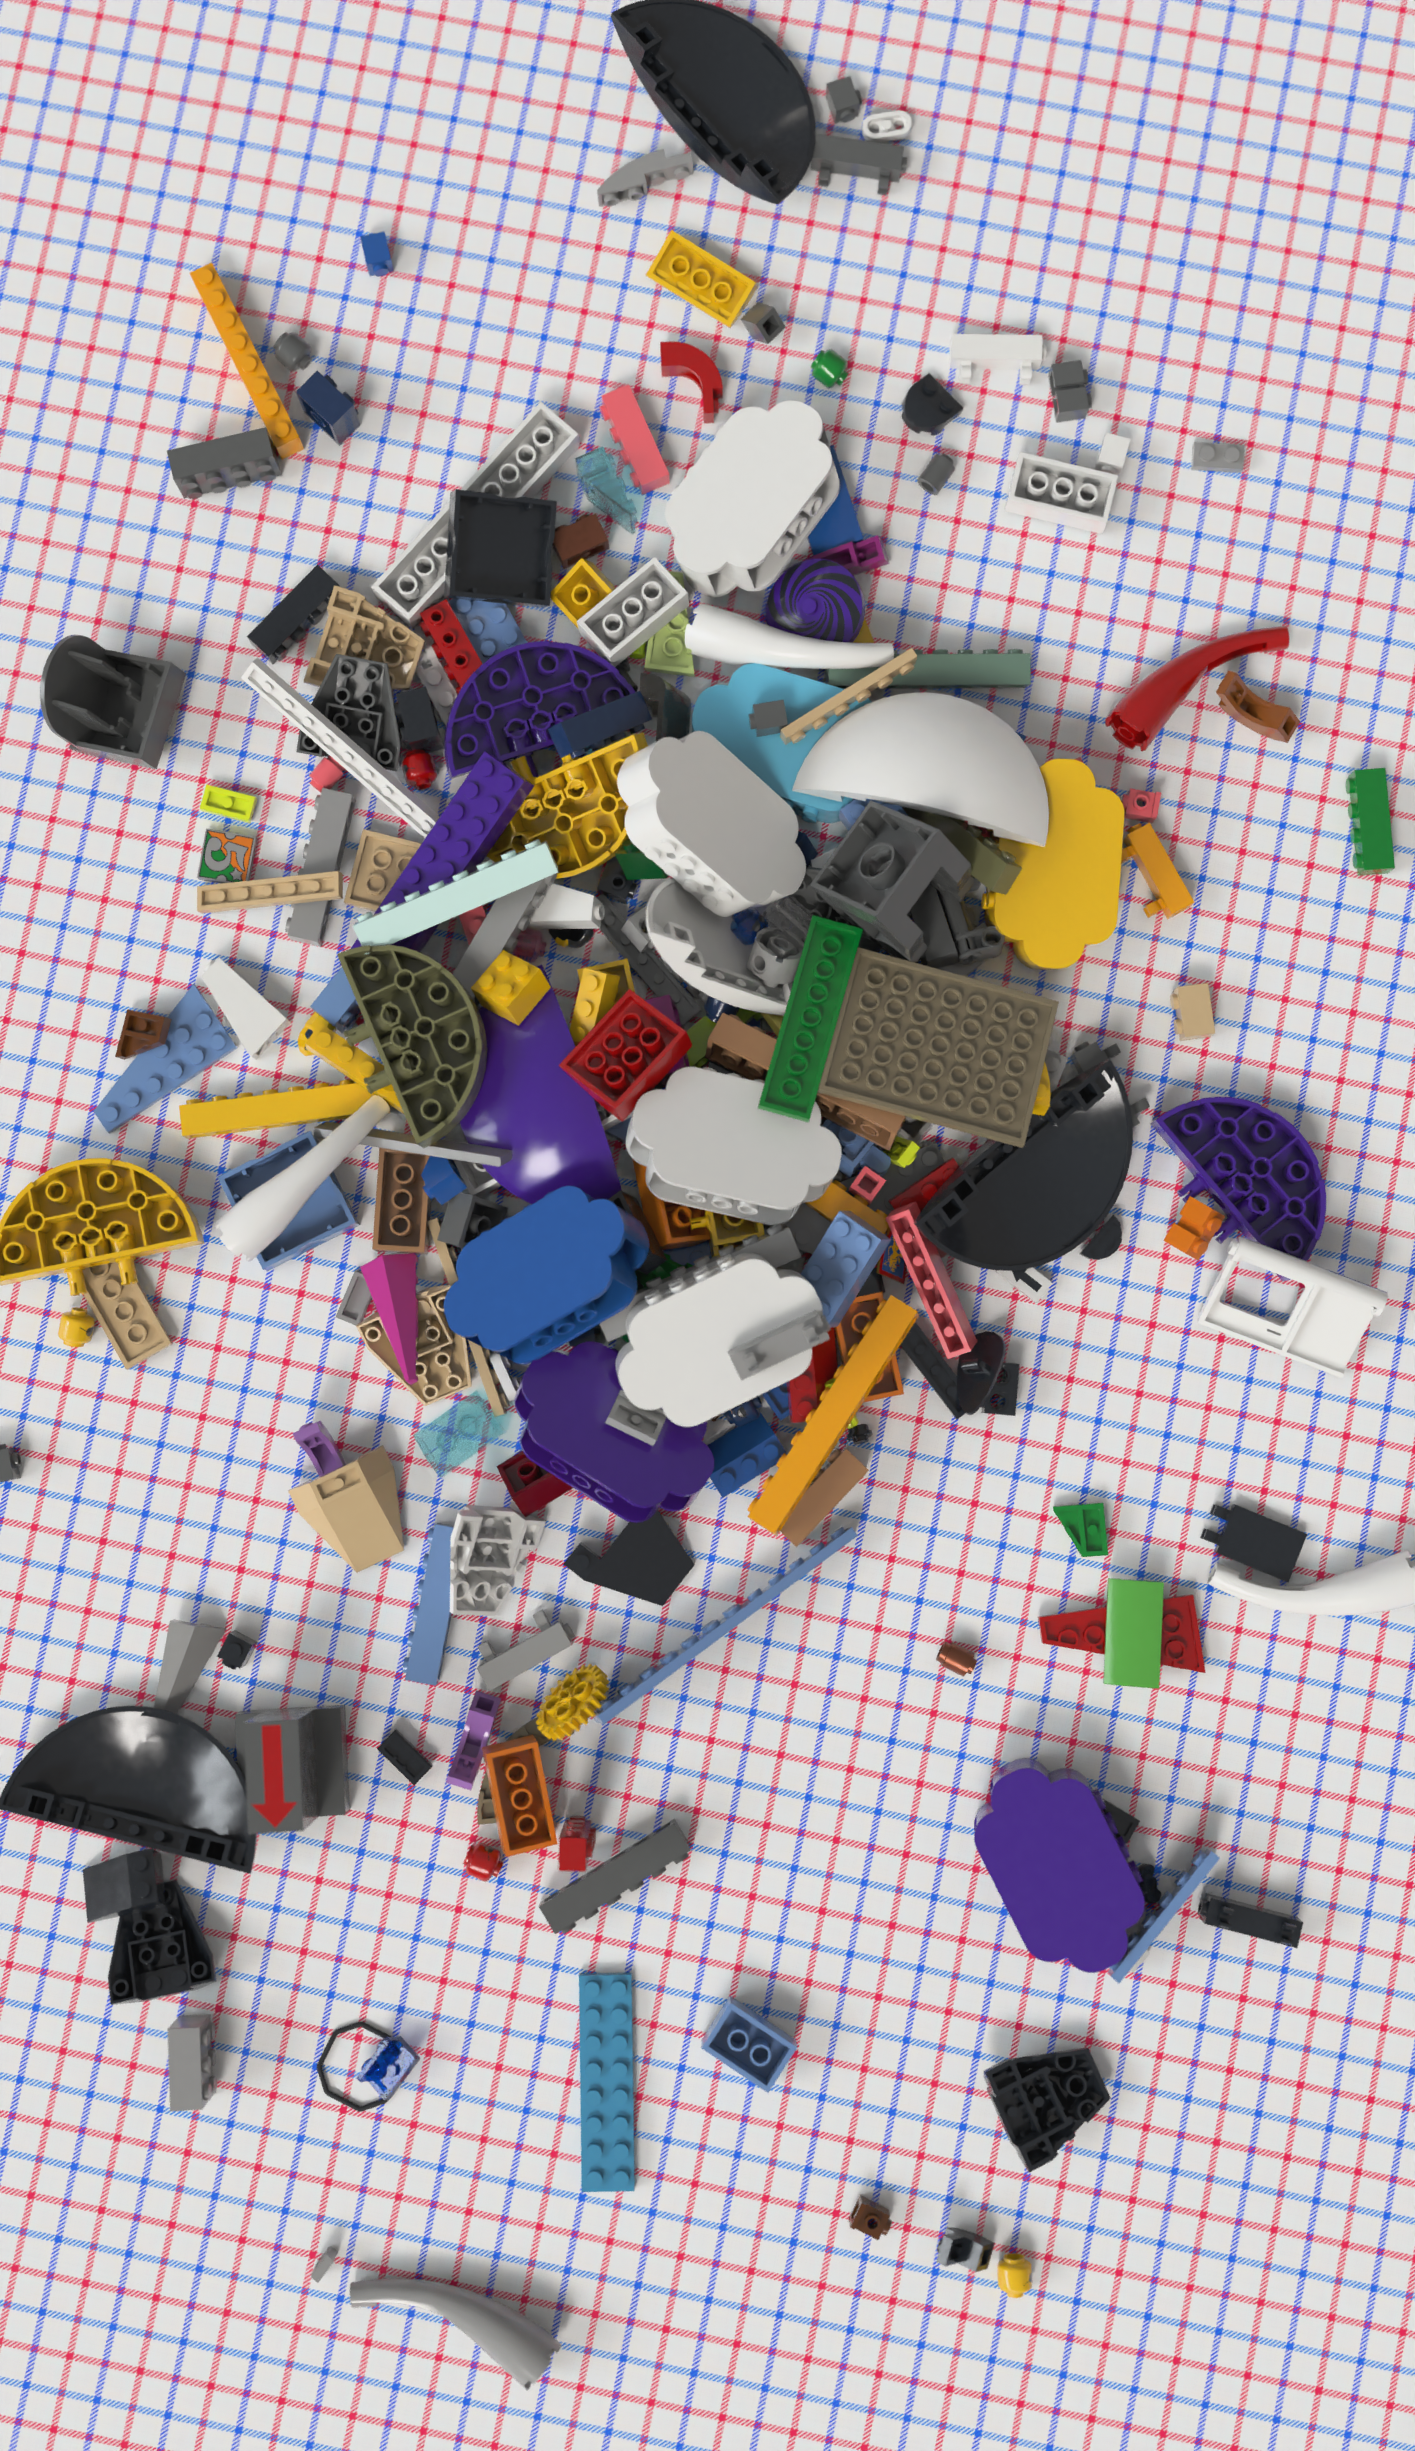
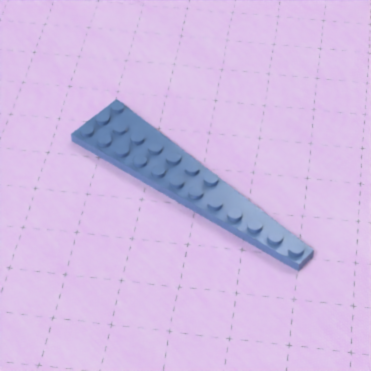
M841 1527L830 1535L832 1540L825 1545L822 1542L817 1544L810 1550V1556L804 1560L800 1557L789 1565L790 1570L784 1575L779 1573L768 1581L770 1585L763 1590L760 1588L755 1590L747 1597L748 1601L741 1606L734 1604L722 1613L724 1615L723 1619L709 1622L702 1628L704 1633L698 1637L697 1635H692L680 1644L682 1648L679 1651L667 1653L659 1660L661 1664L655 1668H647L638 1675L639 1680L635 1683L629 1682L617 1691L618 1695L613 1699L607 1698L600 1701L602 1707L595 1709L594 1713L596 1715L593 1717L594 1720L599 1724H606L858 1536L852 1527L846 1530Z

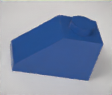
M429 1157L421 1174L426 1184L423 1186V1189L431 1200L435 1197L443 1205L465 1190L467 1186L453 1159Z

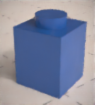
M385 231L360 236L369 276L381 277L387 275L388 272H393L394 269Z

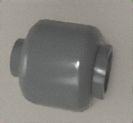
M295 332L283 333L274 344L275 358L290 371H296L299 368L305 370L312 361L310 357V344Z

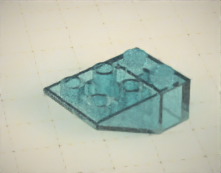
M602 446L575 458L577 477L587 500L628 532L634 534L635 523H637L635 514L637 511L632 499L627 500L625 483L621 476L617 477L615 471L616 464L611 453L606 454Z

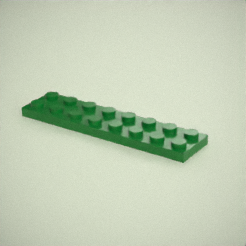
M812 915L758 1109L809 1123L863 929Z

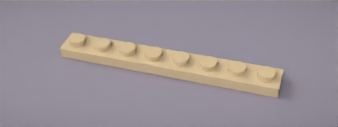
M438 1218L429 1220L428 1225L447 1281L452 1286L459 1280L455 1265L458 1256L454 1246L449 1247V1244L437 1240L442 1223ZM468 1340L494 1417L507 1414L505 1408L509 1407L504 1392L500 1394L497 1384L500 1383L495 1370L491 1369L488 1361L491 1354L490 1350Z

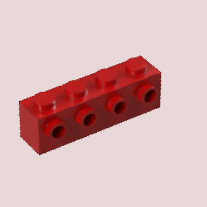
M445 599L421 612L420 616L423 622L419 623L424 635L426 637L431 636L434 644L431 647L438 659L443 657L446 666L443 667L450 681L455 679L459 686L455 688L458 694L469 677L482 665V662L450 604Z
M570 1816V1820H565L559 1836L558 1871H586L589 1858H592L593 1849L596 1844V1828H591V1820H585V1816Z

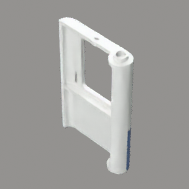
M1239 1236L1237 1240L1232 1239L1227 1250L1229 1255L1200 1311L1198 1323L1342 1378L1346 1365L1373 1315L1379 1316L1383 1312L1387 1303L1388 1293L1242 1236ZM1239 1261L1248 1262L1305 1285L1298 1302L1285 1324L1274 1322L1220 1300Z

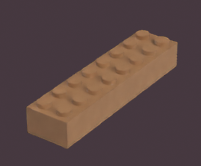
M722 1013L708 1038L705 1058L748 1080L759 1079L765 1081L777 1038L774 1039L766 1035L765 1031L759 1027L746 1025L735 1015ZM818 1092L815 1099L819 1106L821 1117L889 1151L906 1119V1116Z

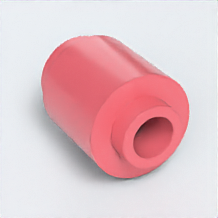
M330 755L327 758L324 757L309 774V777L312 779L309 783L320 793L322 788L331 790L344 775L343 771L345 768Z

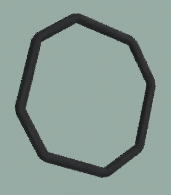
M356 2022L336 2029L332 2033L317 2063V2071L324 2093L327 2096L356 2111L362 2112L388 2102L404 2070L405 2064L398 2042L394 2037L365 2022ZM358 2027H362L392 2042L399 2063V2068L385 2097L363 2106H359L329 2091L322 2065L337 2035Z

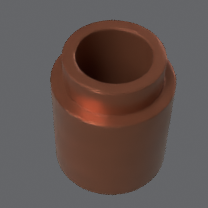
M944 1642L936 1657V1661L941 1662V1666L963 1677L966 1673L971 1674L977 1663V1660L974 1659L975 1653L953 1642L950 1644Z

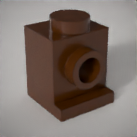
M862 2195L859 2196L848 2219L850 2228L857 2229L876 2240H879L881 2234L886 2236L892 2224V2220L889 2219V2209ZM869 2219H876V2224L873 2226L867 2223Z

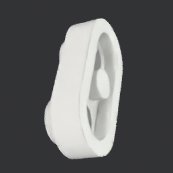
M901 110L872 114L863 121L862 135L866 141L877 143L904 139L911 131L912 120L908 113ZM900 125L902 129L897 130L895 126ZM876 129L878 133H871L870 130Z
M493 1352L489 1355V1358L508 1400L512 1401L515 1399L520 1385L516 1376L511 1378L508 1368L511 1367L509 1359Z

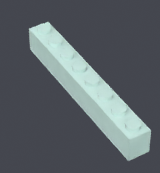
M539 839L525 845L526 850L516 853L515 849L502 854V860L492 864L491 860L485 861L477 865L478 870L468 874L467 870L452 876L454 881L444 884L442 880L428 886L430 891L420 895L419 891L405 896L406 901L396 905L395 901L380 907L382 912L372 915L370 911L358 916V922L353 925V928L361 946L393 944L558 873L559 869L547 841L540 843Z

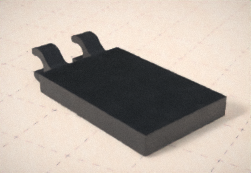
M1213 1504L1210 1514L1226 1520L1221 1535L1204 1528L1200 1538L1216 1544L1215 1553L1289 1583L1307 1534L1236 1504L1232 1505L1231 1510Z

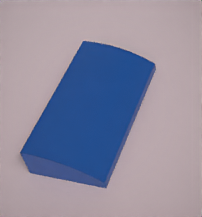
M834 445L830 446V450L840 481V491L833 504L807 537L813 556L851 541L855 544L864 539Z

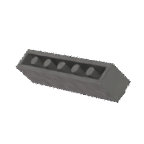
M673 1819L540 1902L539 1908L554 1934L560 1931L565 1934L576 1926L575 1922L582 1917L587 1920L599 1912L598 1908L603 1904L607 1903L610 1906L622 1898L620 1894L629 1889L632 1892L644 1884L643 1880L650 1875L653 1878L661 1875L667 1870L666 1865L673 1861L675 1864H678L689 1856L687 1852L691 1851V1845L676 1820Z

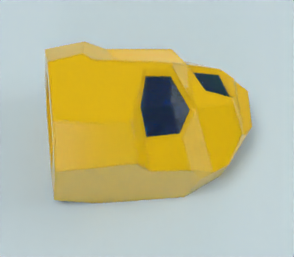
M316 1012L306 1022L299 1034V1050L305 1056L314 1055L306 1049L305 1043L319 1023L335 1033L337 1031L332 1024Z

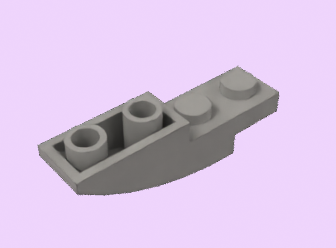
M664 149L646 154L624 165L597 189L599 207L614 206L626 200H639L647 195V185L656 186L667 180L687 178L693 174L691 153L666 158Z

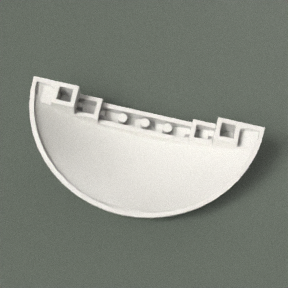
M938 693L898 694L876 700L852 711L826 731L813 746L797 774L792 789L795 792L840 802L843 801L844 797L862 801L867 799L966 820L970 825L994 830V836L1041 847L1046 845L1049 823L1048 796L1041 771L1031 751L1021 737L998 716L977 704L950 695Z
M671 878L660 884L652 893L647 903L646 925L652 943L666 963L689 984L712 998L754 1012L784 1016L794 981L778 984L774 988L769 987L763 983L761 978L746 968L758 933L748 930H752V926L759 915H762L765 922H760V930L763 927L778 928L777 932L782 934L786 930L798 936L803 943H805L808 932L785 910L773 902L757 909L747 908L731 916L722 917L704 907L696 897L687 892L675 879Z

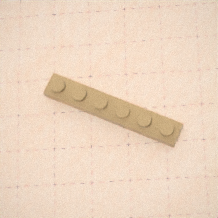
M913 648L905 651L782 728L780 738L785 745L791 741L793 744L799 742L806 736L805 733L812 728L815 730L820 729L828 722L827 719L835 714L837 717L849 710V705L855 701H858V703L863 702L871 696V691L878 687L880 689L887 687L893 682L892 678L901 673L904 676L915 668L914 664L917 660V654Z
M339 871L197 886V911L200 913L343 899V874Z

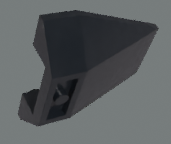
M177 1880L164 1882L165 1907L119 1917L108 1973L111 2005L150 2001L198 1990L216 1982L213 1953Z

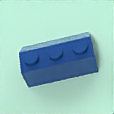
M761 1412L757 1420L742 1427L737 1426L707 1445L714 1457V1469L710 1479L722 1498L775 1466L784 1453L787 1454Z

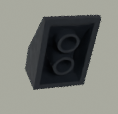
M153 1848L128 1853L83 1869L88 1923L166 1906L161 1853Z

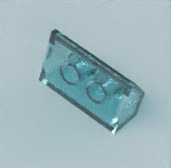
M476 1390L413 1436L432 1468L440 1478H443L501 1437L506 1431Z

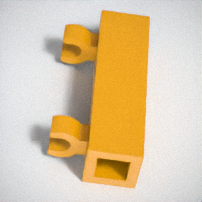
M1139 823L1128 829V834L1123 840L1126 848L1122 849L1121 864L1133 857L1156 898V901L1148 904L1143 909L1147 918L1162 910L1166 918L1169 919L1190 908L1194 900L1151 824L1148 823L1142 826Z

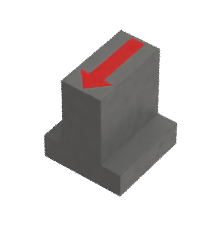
M345 1705L240 1711L235 1714L237 1765L246 1780L248 1834L304 1831L319 1816L346 1815L350 1811Z

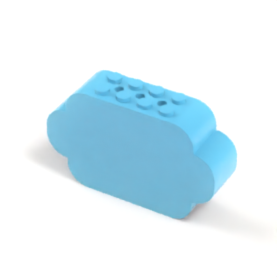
M750 663L741 666L733 673L728 686L714 685L708 687L699 695L692 713V732L704 731L715 737L786 801L796 815L802 816V820L809 823H816V821L836 823L841 821L839 819L840 809L855 799L844 797L843 801L840 802L795 792L792 789L805 758L824 733L843 717L872 701L869 698L861 703L855 701L849 705V710L838 717L836 714L831 716L823 727L818 730L812 728L805 733L806 736L795 744L791 741L785 745L780 738V733L757 737L756 730L750 729L748 714L752 713L754 704L784 700L789 725L845 689L766 665Z

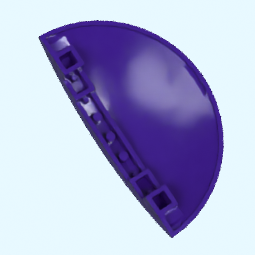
M541 964V965H539V966H536V967H538V968L541 969V971H542V973L544 974L546 980L548 981L549 985L551 986V983H550V981H549V979H548V976H547V974H546V972H545V969H544L543 965ZM552 986L519 1026L481 1007L479 1012L484 1023L487 1040L486 1069L480 1091L473 1105L460 1121V1125L468 1144L512 1150V1160L501 1167L481 1165L501 1186L530 1204H534L544 1198L547 1193L565 1186L577 1187L594 1199L608 1200L622 1190L594 1098L559 1066L575 1048Z

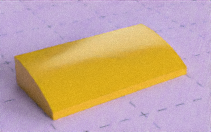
M671 230L646 273L648 278L728 328H731L758 288L755 281Z

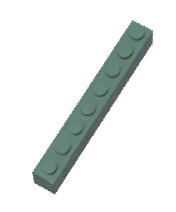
M945 649L933 650V654H923V650H914L917 654V660L914 664L915 668L904 676L901 673L892 678L893 682L883 689L1026 688L1031 685V653H1023L1022 649L1008 650V654H998L997 649L983 650V654H973L971 649L958 650V654H948V650ZM894 650V658L901 655L898 654V650ZM880 667L825 669V683L846 689Z

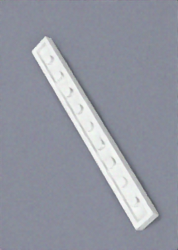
M257 657L241 678L419 834L426 838L439 819V816Z

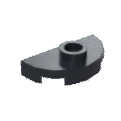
M1112 1215L1079 1254L1087 1259L1100 1260L1116 1252L1122 1242L1121 1224L1118 1219Z

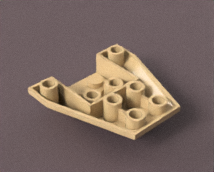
M451 1284L429 1287L416 1293V1299L418 1300V1338H416L418 1360H416V1375L418 1376V1381L412 1385L407 1383L378 1311L356 1326L367 1349L424 1406L472 1387L466 1339L451 1330L444 1313V1300Z
M383 1445L315 1480L311 1479L288 1490L298 1513L356 1573L404 1551L395 1471Z

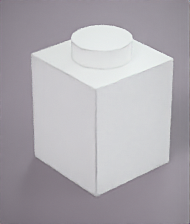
M1106 432L1095 470L1115 474L1119 477L1131 439Z

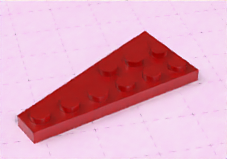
M1189 1594L1163 1598L1160 1665L1206 1673L1194 1596ZM1107 1607L1038 1616L1041 1643L1104 1654Z

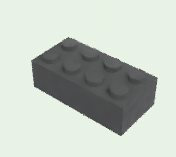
M266 427L167 450L173 480L184 499H197L202 494L210 492L222 493L227 488L235 486L247 487L252 482H268L274 480L277 476H282L276 449Z

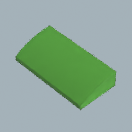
M1108 1578L1103 1684L1159 1689L1164 1582Z

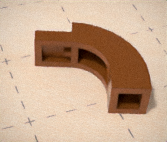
M1228 671L1216 691L1217 695L1221 698L1218 705L1229 716L1265 737L1288 743L1300 723L1291 708L1270 703L1254 694L1237 672Z

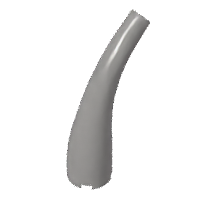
M402 2278L351 2282L350 2303L352 2308L376 2307L377 2303H400L416 2306L448 2319L526 2390H529L531 2383L533 2385L550 2365L551 2355L554 2351L558 2353L562 2346L544 2328L521 2313L486 2296L460 2287L428 2280Z

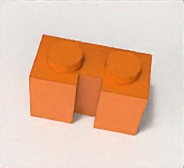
M1190 1196L1179 1213L1182 1215L1178 1224L1173 1223L1163 1241L1199 1261L1206 1252L1214 1234L1220 1229L1225 1216Z

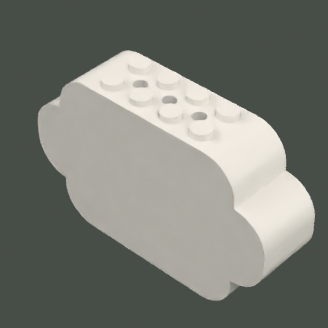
M788 400L775 405L769 412L760 407H746L738 410L729 418L725 425L719 428L714 440L704 448L696 464L689 468L685 479L674 488L665 507V519L675 539L673 549L686 581L696 591L705 596L720 597L730 593L736 586L746 591H760L769 587L778 578L837 498L840 491V481L822 419L815 409L803 402Z
M704 731L692 732L679 740L673 737H665L626 758L618 773L617 785L622 799L629 806L625 814V829L629 839L647 858L654 861L667 875L675 879L687 892L696 897L704 907L710 909L716 915L728 917L747 908L757 909L789 896L799 889L805 876L806 863L801 849L795 843L799 826L793 809L715 737Z
M697 1067L679 1069L669 1078L665 1090H652L642 1095L636 1103L626 1135L627 1151L634 1161L646 1166V1184L651 1193L657 1198L675 1204L767 1225L787 1223L795 1216L802 1202H812L824 1195L838 1172L842 1153L841 1145L837 1137L830 1130L820 1126L821 1112L816 1102L814 1103L809 1123L758 1109V1104L765 1081L744 1079L734 1073H718L716 1070L708 1067L702 1069Z
M741 1253L733 1257L729 1254L716 1261L717 1265L709 1269L707 1266H703L693 1271L694 1276L686 1280L683 1277L678 1278L668 1284L669 1288L661 1292L659 1289H656L644 1295L645 1299L637 1303L628 1313L626 1331L630 1342L621 1348L616 1358V1372L629 1401L638 1408L645 1410H655L662 1407L665 1415L673 1423L691 1427L699 1425L801 1375L810 1364L812 1348L742 1381L728 1354V1351L813 1311H816L820 1317L823 1315L822 1304L815 1289L801 1274L788 1269L775 1271L765 1258L755 1253Z

